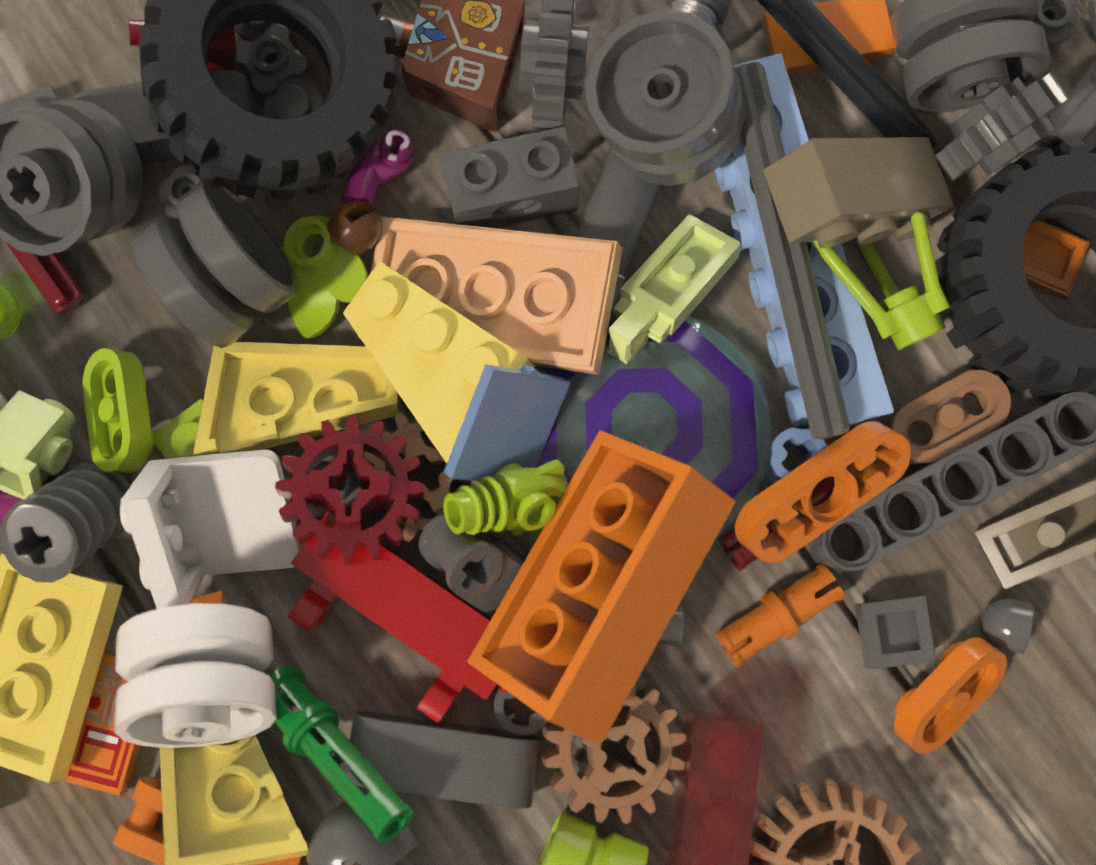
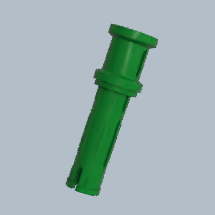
M285 665L268 674L275 684L276 720L274 723L284 734L282 741L287 750L299 756H307L334 787L335 791L370 828L379 843H387L398 836L408 826L414 812L408 804L403 803L394 790L373 768L372 764L364 758L338 728L337 710L326 701L319 702L304 685L305 676L298 667ZM282 690V695L278 696V691ZM293 705L298 708V711L295 713L290 709ZM342 763H346L369 789V794L364 795L341 769Z

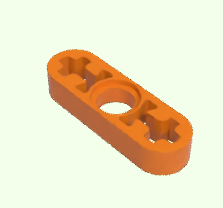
M868 421L856 426L749 500L741 508L735 521V534L738 541L764 562L776 563L787 559L897 482L903 476L910 463L911 448L908 440L902 434L880 422ZM833 476L835 486L831 496L824 503L812 506L811 496L815 486L824 478ZM792 505H793L797 510H799V511L801 512L800 515H799V513L792 507ZM771 520H773V521L771 522V528H772L773 532H772L769 536H767V535H768V528H767L766 525H767Z

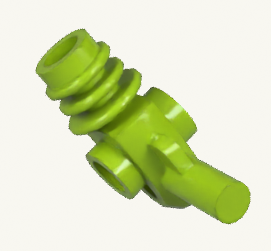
M559 460L550 461L537 468L522 467L520 464L512 463L502 467L494 477L485 476L478 483H473L470 486H461L455 493L447 494L444 499V515L449 528L455 534L466 532L470 535H476L480 531L487 532L489 530L497 533L506 530L510 531L514 536L528 532L529 544L532 549L544 526L553 517L556 505L568 486L566 477H564V466Z

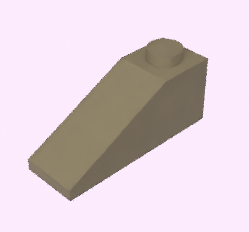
M1096 471L975 531L1004 589L1096 553Z

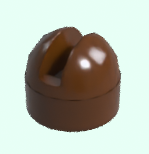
M363 200L346 202L337 209L326 224L331 237L345 250L358 256H366L378 242L382 233L381 215L374 212L373 205Z

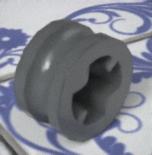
M501 690L497 691L494 701L495 717L501 727L509 733L519 736L532 735L541 730L548 722L547 719L536 711H531L528 722L514 720L516 711L513 710L510 713L506 711L505 699L515 698V696L509 692L505 694Z

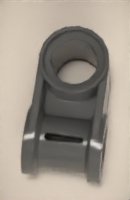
M444 513L435 517L426 525L421 533L418 544L420 554L430 565L445 574L447 585L453 592L471 603L490 620L526 559L524 555L501 537L496 538L489 532L480 531L476 535H470L466 532L455 534L449 528Z

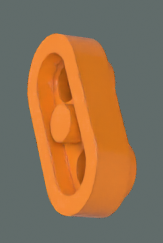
M979 637L970 638L964 642L960 641L951 645L943 654L939 666L918 687L908 690L899 699L895 707L894 731L896 735L919 754H928L939 749L998 688L1006 672V656Z

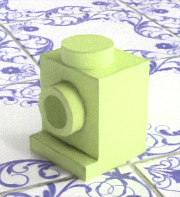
M18 390L0 411L1 491L24 500L27 496L43 487L42 483L49 474L55 475L63 469L70 458L73 448L69 431L76 423L74 414L66 406L53 399H44L42 401Z

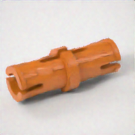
M821 563L815 567V570L778 594L769 591L759 598L761 605L724 629H719L714 635L721 646L724 645L726 648L724 652L730 661L738 668L743 665V662L781 637L789 641L800 634L798 626L835 602L843 600L845 594L840 585L834 587L831 584L836 578Z

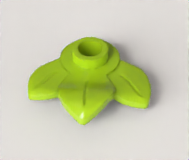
M319 215L303 217L295 221L287 230L284 246L280 247L299 282V294L288 301L289 311L297 329L307 339H313L327 330L338 314L340 301L350 303L368 278L362 258L341 247L327 230L326 224L330 219ZM320 240H324L322 249L313 257L312 250L314 245Z

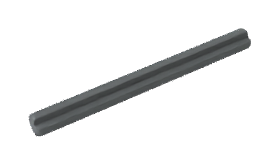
M759 62L741 64L735 67V73L739 78L746 113L741 138L810 432L814 439L837 437L848 432L850 424L806 242L788 243L763 169L785 156L765 68Z

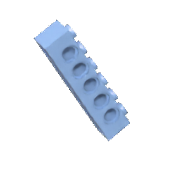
M779 53L742 63L759 62L765 68L785 155L808 142L809 139L782 54ZM740 136L739 143L725 162L714 171L721 191L730 190L736 210L735 213L731 214L733 235L736 240L741 242V250L748 249L754 271L749 272V286L752 298L757 308H766L772 330L766 334L770 357L776 368L784 367L790 391H786L784 394L789 419L795 428L810 429L745 150ZM806 242L850 424L849 429L864 422L878 421L894 413V409L861 305L823 260L811 242ZM842 244L833 246L835 251L848 265Z

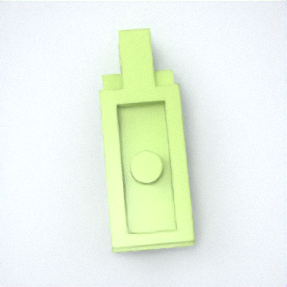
M688 214L622 286L619 301L614 306L612 314L618 319L609 328L610 342L606 352L628 364L645 347L649 337L661 344L668 335L672 336L739 258L741 242Z

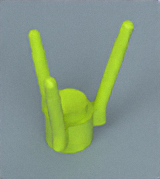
M915 212L911 216V223L926 291L923 295L917 285L899 292L871 243L861 245L858 238L856 239L865 257L864 259L886 296V299L881 302L883 308L833 247L820 249L817 241L811 242L823 260L872 318L882 339L891 336L898 351L944 330L946 326L939 313L950 308L940 287L925 217L920 212Z

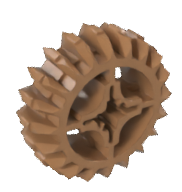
M830 778L822 780L818 799H816L811 787L805 782L796 785V795L799 803L795 806H792L781 794L776 795L773 798V803L782 813L781 816L773 822L767 815L759 813L755 818V822L767 833L765 840L747 837L744 843V847L749 853L761 859L760 861L748 862L744 865H827L828 863L834 865V860L840 865H860L859 851L861 844L855 839L859 825H862L874 839L879 853L880 865H918L908 861L922 851L918 841L912 837H901L907 829L908 822L899 813L886 815L889 804L886 799L878 794H874L865 801L864 788L854 782H850L845 787L842 795H840L837 783ZM834 821L833 826L826 825L821 839L810 846L794 844L805 831L813 826Z

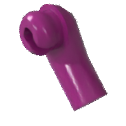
M389 130L382 135L379 141L372 144L369 151L362 156L357 166L352 170L342 198L343 204L354 200H363L374 205L379 188L408 170L414 160L413 142L407 133L401 130Z

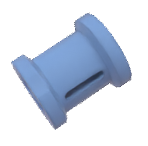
M795 427L789 428L769 440L762 448L759 457L760 471L765 480L772 485L791 472L786 470L781 463L786 459L787 451L796 447L802 451L804 456L798 462L800 466L827 447L824 440L814 439L810 429Z

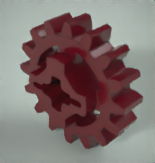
M349 416L346 423V431L336 432L328 419L321 421L323 438L315 441L310 436L302 433L297 438L303 450V455L300 458L293 455H283L281 460L283 467L293 476L292 479L276 481L275 489L279 496L292 499L293 501L285 504L278 510L284 523L301 520V523L292 534L295 541L302 545L313 537L317 538L315 553L322 560H325L330 555L334 547L341 549L346 565H353L356 549L366 548L374 561L381 558L379 542L387 538L397 546L404 543V536L398 526L400 522L417 525L419 511L409 505L408 501L424 498V484L408 481V479L420 472V461L418 457L403 460L400 458L407 448L406 439L401 435L392 439L389 443L385 442L383 422L377 421L370 428L369 432L366 433L360 431L357 416ZM338 452V457L323 470H314L322 460ZM365 452L380 458L390 468L394 476H390L389 471H376L365 460ZM354 465L356 478L359 479L362 490L357 491L356 501L352 502V513L349 516L340 490L345 489L347 479H350V468ZM307 504H313L314 508H327L335 517L336 530L320 523L311 514ZM377 509H390L381 521L363 530V522Z

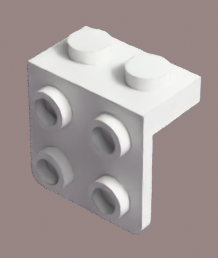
M264 449L148 461L120 500V517L125 531L133 536L140 557V578L143 586L151 590L157 609L189 604L204 575L295 567L290 563L302 545H299L292 535L297 527L296 521L284 523L278 511L285 504L289 503L290 499L279 496L275 489V482L283 480L284 475L279 457L273 451Z

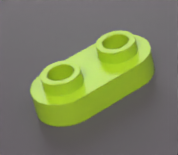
M101 348L94 352L89 358L83 373L82 388L90 452L95 465L100 470L131 474L144 466L154 448V434L150 424L145 388L146 376L141 362L135 354L110 348Z

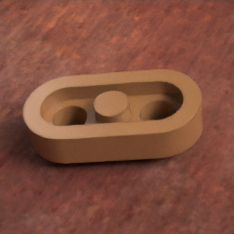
M970 370L900 407L890 416L886 426L902 434L908 440L911 448L910 465H926L939 460L1002 425L1011 409V396L1006 384L997 375L985 370ZM965 394L971 395L977 400L979 409L976 415H971L964 410L962 399ZM911 424H917L924 430L925 441L922 445H916L909 439L908 428Z

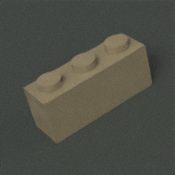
M928 137L812 138L763 169L789 244L817 241L820 249H825L857 237L859 244L863 245L881 240L893 233L897 241L906 240L914 237L911 216L915 212H920L924 215L928 231L934 227L931 218L954 207Z

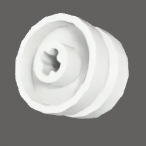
M186 604L159 608L143 613L121 625L116 636V672L128 683L119 687L115 697V734L123 741L141 746L185 748L229 743L254 736L270 728L276 720L275 684L269 675L262 673L273 660L272 626L268 618L250 608L227 604Z

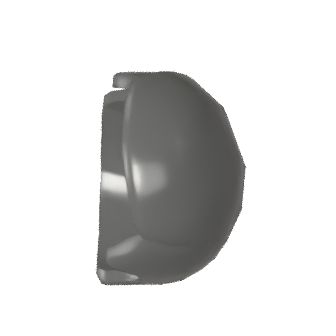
M344 801L331 810L315 829L308 843L309 852L307 853L306 861L308 865H344L349 860L356 861L360 865H391L414 850L418 840L408 824L391 841L383 844L379 843L370 828Z

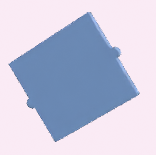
M485 364L443 473L451 479L479 481L485 476L494 477L502 467L512 463L520 464L522 467L535 468L571 382L563 377L538 373L536 369L529 365H524L521 370Z

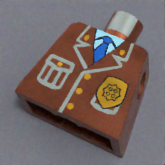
M421 0L415 23L383 15L381 20L388 19L393 23L397 42L390 54L403 59L401 73L407 92L425 103L481 128L496 132L520 51L523 27L526 25L525 0Z

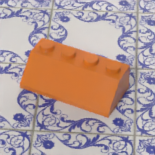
M599 430L557 503L553 517L541 531L467 663L548 721L601 745L736 501L694 468Z

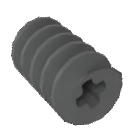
M94 462L82 463L57 477L53 482L44 485L40 490L27 496L26 499L14 504L3 517L0 528L1 549L9 564L22 576L35 582L53 583L66 577L72 569L80 566L86 558L91 557L99 548L105 546L110 539L115 538L124 528L120 517V500L130 488L127 479L120 473L100 470Z

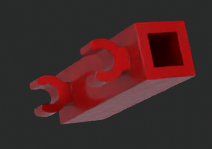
M328 510L320 523L336 530L335 517ZM313 537L310 541L304 543L290 563L314 580L287 616L308 632L312 629L317 631L339 597L442 669L438 678L417 706L418 710L435 722H440L464 686L484 700H487L495 687L505 694L508 692L467 663L491 620L478 611L471 603L457 596L451 589L382 541L379 542L380 559L374 561L366 548L356 549L353 565H346L340 548L334 547L325 560L318 558L315 553L318 539Z

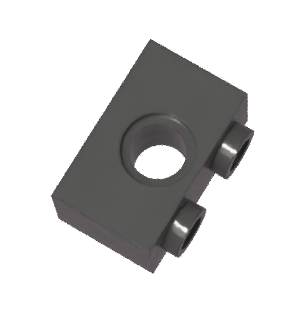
M565 126L440 153L455 222L458 225L498 228L578 210L579 183Z

